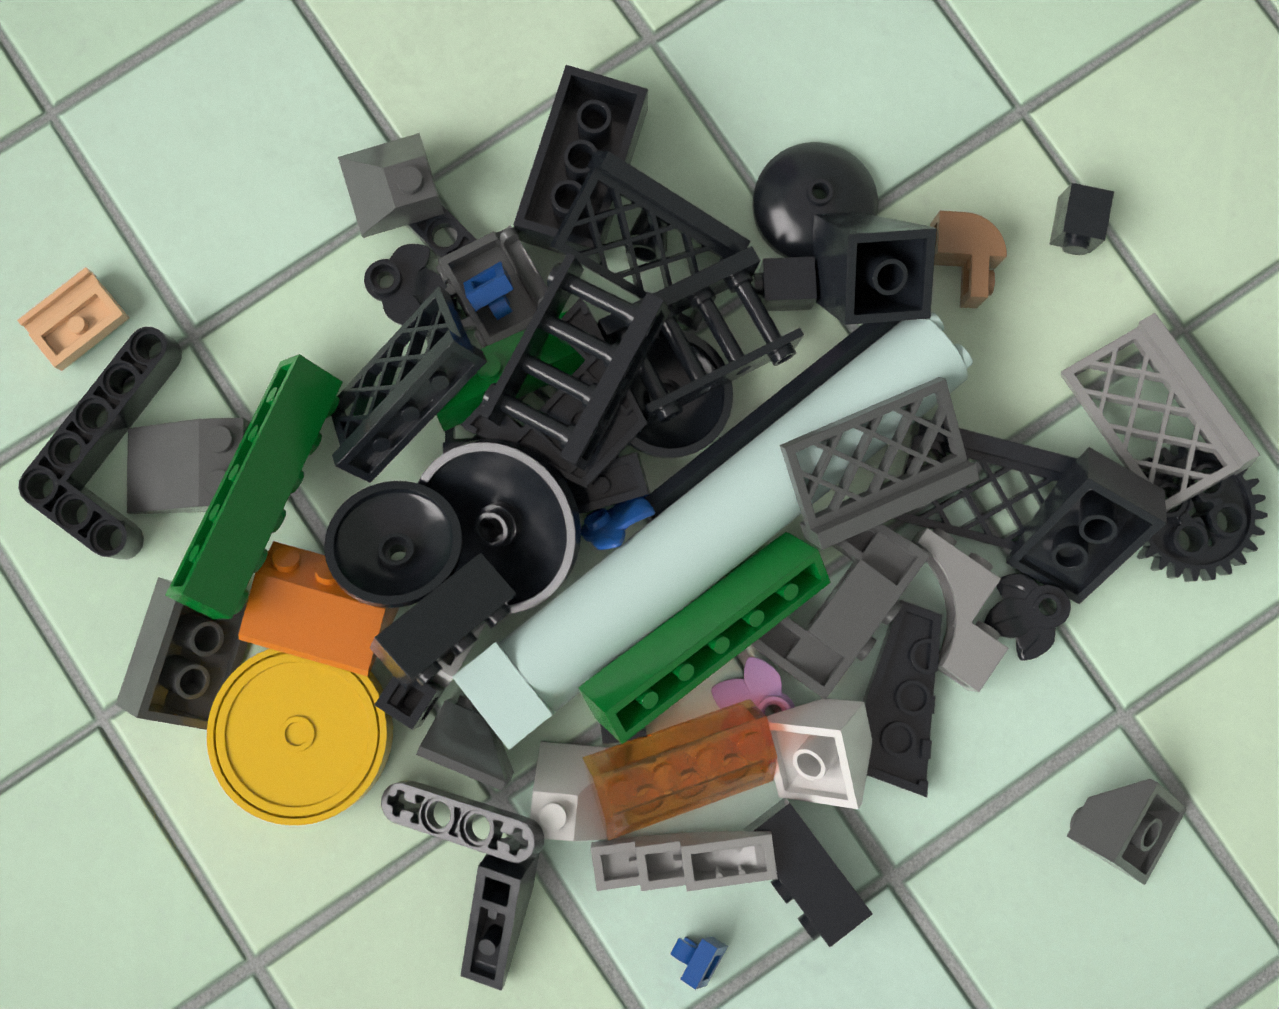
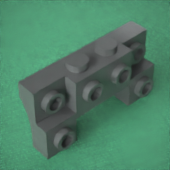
M883 524L833 545L835 549L852 560L853 563L805 629L786 617L750 645L823 699H827L855 658L862 661L871 651L877 641L872 635L881 623L888 625L898 614L902 604L897 600L930 556L913 542L900 536Z

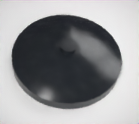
M479 439L461 444L442 454L422 474L418 484L429 487L443 496L454 509L460 522L463 546L461 558L454 573L479 553H482L516 592V595L507 605L511 610L509 614L525 611L539 605L561 587L568 578L576 563L580 549V516L577 504L567 483L560 473L542 456L523 445L511 441Z

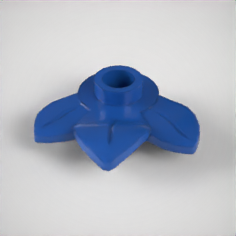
M648 495L617 503L609 510L600 508L588 514L581 528L583 539L591 542L598 550L621 546L626 534L624 530L630 525L655 514L651 504L644 499Z

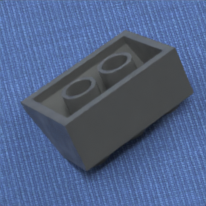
M158 577L115 705L136 718L207 730L209 714L216 695L227 678L241 665L248 642L239 640L238 636L247 602L232 618L213 619L165 596L172 580Z

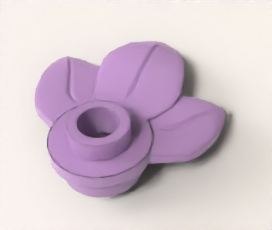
M755 657L747 658L744 667V679L725 680L714 685L711 690L717 706L726 715L731 717L723 729L722 737L739 745L754 744L764 735L761 720L766 717L765 710L769 705H778L781 708V712L795 707L792 700L782 693L779 673L770 664Z

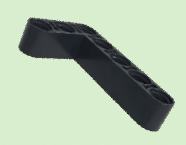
M154 327L139 328L129 337L24 471L19 480L18 489L20 495L28 504L95 554L102 557L127 560L135 557L143 547L144 536L142 530L86 488L85 485L127 433L128 428L133 425L172 375L182 359L180 345L173 338ZM161 342L162 350L160 354L150 359L149 351L155 343ZM134 376L135 384L129 392L124 393L123 384L125 380ZM107 410L108 419L102 427L98 428L96 424L97 417L102 411ZM79 444L81 448L80 455L76 461L71 463L70 452L73 447ZM49 479H52L53 490L45 498L43 487ZM86 504L88 509L87 516L83 522L79 523L77 511L80 506ZM116 529H120L122 541L116 549H113L110 543L111 535Z

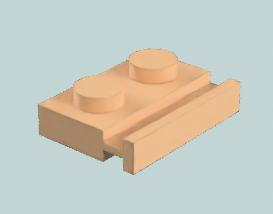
M86 267L17 320L29 332V336L51 364L61 371L129 319V316L105 286L96 278L97 276Z

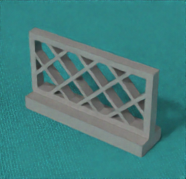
M1156 313L1140 321L1138 327L1061 371V377L1125 468L1152 484L1156 472L1182 477L1179 493L1165 500L1166 512L1233 474L1237 475L1246 470L1260 456L1259 452ZM1134 343L1144 357L1141 370L1115 365L1118 351ZM1111 356L1110 364L1101 362ZM1148 364L1154 372L1146 371ZM1087 369L1107 372L1103 392L1084 388L1076 376ZM1112 373L1139 378L1134 398L1108 393ZM1144 379L1164 384L1169 391L1166 404L1139 399ZM1173 398L1180 407L1171 406ZM1092 399L1100 400L1099 409ZM1105 401L1132 406L1127 427L1107 422L1102 415ZM1137 408L1164 413L1159 433L1132 428ZM1169 414L1187 417L1194 425L1191 440L1165 435ZM1116 433L1125 435L1123 443ZM1199 434L1206 443L1197 441ZM1130 436L1157 441L1152 462L1133 459L1127 450ZM1162 443L1189 448L1184 469L1158 464ZM1195 450L1214 453L1223 465V468L1211 475L1190 471ZM1141 469L1150 470L1148 479ZM1188 479L1198 481L1187 488Z

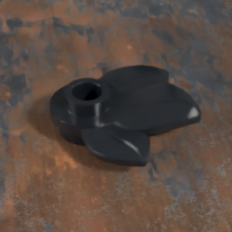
M406 244L398 247L390 259L375 261L365 272L364 284L366 290L374 299L382 301L387 317L401 326L423 304V299H427L438 286L443 289L448 287L439 274L426 268L430 257V248L428 246ZM387 275L392 276L394 281L390 287H380L381 278Z
M1014 573L1001 577L996 587L1004 600L998 602L990 609L984 623L995 629L1001 637L1016 638V650L1021 661L1037 658L1047 652L1054 644L1056 627L1062 625L1069 617L1071 610L1070 600L1062 589L1053 585L1039 586L1028 575ZM1045 598H1051L1056 602V611L1051 615H1044L1039 610V604Z

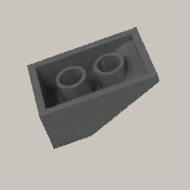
M210 418L128 428L127 514L206 512L250 421L245 418Z

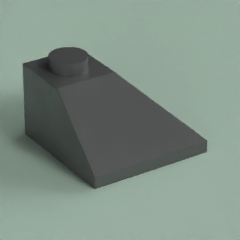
M420 133L338 157L363 238L445 214Z
M460 694L458 700L452 698L445 700L416 755L502 791L511 781L514 771L501 739L467 696Z
M1147 779L1088 797L1084 806L1078 808L1073 814L1067 837L1082 848L1145 885L1187 808L1158 782Z

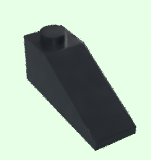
M520 844L519 849H521V848H523V847H526V846ZM486 854L478 865L461 977L502 991L534 887L539 854L536 857L519 863Z

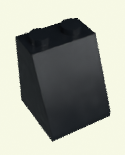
M859 212L814 214L813 257H815L816 303L844 325L931 318L936 228Z

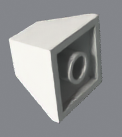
M828 698L820 699L766 716L761 720L776 788L780 798L859 809L863 801L872 746V737L864 702Z
M547 741L540 742L530 818L541 826L544 839L564 841L620 839L628 749Z

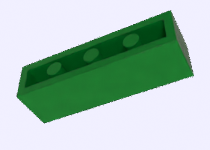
M566 312L561 313L559 318L561 319ZM525 330L480 349L483 351L487 363L436 414L443 431L462 424L482 403L486 390L492 383L498 382ZM549 334L537 357L570 375L585 362V359L569 343ZM528 374L516 398H520L549 384Z

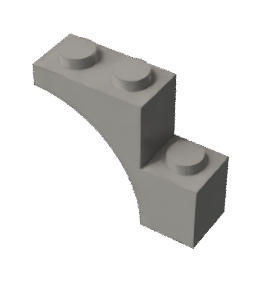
M926 528L918 531L911 542L930 555L926 563L934 572L945 600L946 629L939 651L938 670L966 690L980 692L1009 649L998 641L1001 635L995 629L981 621H977L976 624L972 623L1001 578L990 572L993 566L981 556L970 553L967 556L954 547L957 541L948 533L938 528H934L933 531Z

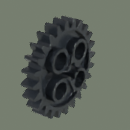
M1170 445V451L1166 447L1161 448L1158 464L1184 469L1189 448ZM1195 450L1190 471L1211 475L1223 468V465L1214 453ZM1147 457L1142 460L1152 462L1153 458ZM1143 469L1144 471L1142 472L1148 479L1150 470ZM1246 469L1237 475L1233 474L1206 489L1205 492H1201L1166 512L1167 523L1143 545L1137 558L1144 559L1152 556L1154 557L1150 568L1152 571L1162 570L1167 566V578H1179L1183 574L1185 582L1197 581L1199 576L1202 581L1215 580L1216 573L1220 576L1232 574L1231 564L1240 566L1247 563L1242 552L1248 553L1258 550V547L1250 538L1265 534L1264 530L1255 525V520L1266 518L1268 514L1256 510L1255 504L1262 502L1266 497L1260 494L1253 495L1251 491L1259 483V479L1245 480L1243 475L1247 471ZM1156 472L1153 484L1165 490V495L1167 498H1170L1179 493L1182 477ZM1174 477L1178 478L1177 484L1173 481ZM1188 479L1187 488L1195 484L1196 480ZM1195 507L1196 513L1190 516L1189 510ZM1219 512H1221L1227 520V527L1225 531L1221 530L1217 524V515ZM1181 530L1189 537L1190 542L1187 550H1184L1179 545L1178 535ZM1208 539L1212 542L1211 546H1208Z

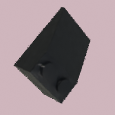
M1088 447L1055 484L1006 557V563L1044 585H1053L1062 589L1070 600L1080 604L1167 523L1165 490Z

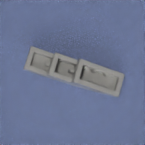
M771 831L675 833L591 842L597 891L637 885L641 886V891L686 885L687 891L778 879Z

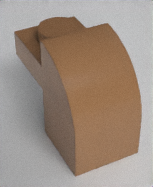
M940 210L930 223L931 227L936 228L934 265L962 267L960 308L977 309L993 293L995 272L989 269H995L1007 257L1005 241L996 226L980 215L969 212Z

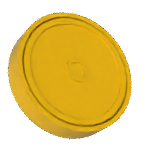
M267 649L249 658L224 682L216 695L208 718L207 750L211 767L220 786L246 812L262 820L281 825H307L321 822L351 807L362 799L378 781L386 766L392 747V716L375 706L376 701L384 691L381 684L371 671L369 676H364L273 649Z

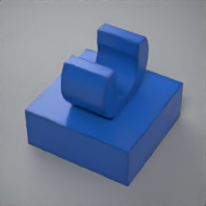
M501 261L463 283L466 297L475 311L488 304L497 320L513 312L510 307V301L505 294L514 290L510 275Z
M685 937L684 940L678 938L670 954L687 965L680 980L695 990L706 987L728 946L715 937L702 938L699 944L688 937Z

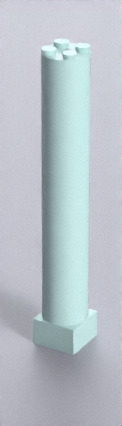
M931 311V318L903 320L505 639L492 644L452 676L509 750L578 695L580 693L579 686L693 602L801 514L780 448L781 444L938 377L946 379L949 393L964 383L968 378L967 368L973 364L972 358L963 346L957 343L953 344L943 332L944 325L940 318ZM935 393L923 398L915 416L922 417L938 404ZM908 405L901 407V409L906 410ZM894 411L883 415L875 433L891 440L903 415ZM868 422L861 424L860 426L866 428ZM855 428L843 432L835 450L852 457L863 432ZM873 437L862 462L865 463L885 447L887 443ZM828 439L819 443L826 445ZM812 445L796 452L801 470L812 474L823 449ZM833 454L822 479L835 485L839 484L849 461ZM803 477L805 484L807 486L809 479ZM819 484L811 500L812 505L831 489Z

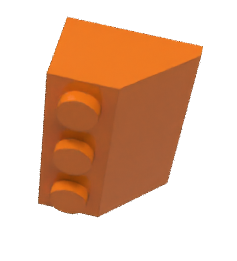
M273 541L264 564L255 573L238 636L241 641L369 676L377 658L370 649L375 636L393 623L399 607H375L352 598L334 580L328 568L325 555Z

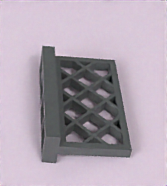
M941 377L780 445L804 520L800 522L804 538L821 550L980 480L976 464L967 460L946 379ZM935 393L938 408L931 423L915 416L923 398ZM908 405L906 410L901 409V407ZM894 411L903 416L890 440L875 432L883 415ZM912 421L928 427L917 452L901 445ZM868 422L866 428L860 426L861 424ZM855 428L863 432L853 456L850 457L835 450L843 432ZM937 433L947 436L951 454L938 460H933L927 457V454ZM873 437L889 444L878 469L862 462ZM828 439L826 445L819 443ZM814 445L823 449V452L813 473L810 474L801 470L796 452ZM900 449L913 455L914 458L907 473L896 478L888 474V471ZM833 454L849 461L838 486L822 479ZM860 466L875 473L868 490L857 495L848 491ZM803 477L809 479L807 486L805 484ZM885 478H887V479L890 480V481H887V482L883 483V481H884ZM821 484L835 490L828 508L814 513L811 500L818 485ZM845 495L851 497L843 501Z

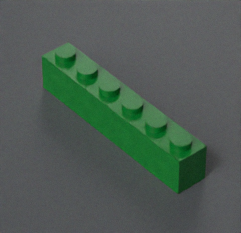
M300 354L280 361L165 596L213 619H230L243 608L249 594L246 589L253 573H256L262 567L267 558L268 551L265 547L271 534L280 528L286 517L284 507L290 494L294 493L303 481L304 471H302V468L308 456L316 451L322 440L320 430L325 419L334 413L340 399L337 394L343 381Z
M786 531L579 686L578 689L595 719L621 744L625 743L829 585L831 581L819 550Z

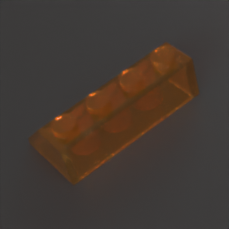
M751 699L582 757L608 841L769 783L774 780L777 763V753L767 716Z

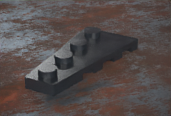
M897 600L902 604V607L895 618L889 623L862 701L865 703L872 737L867 776L927 797L928 759L931 758L932 740H930L931 720L935 709L936 696H934L935 672L938 671L942 614L903 600Z

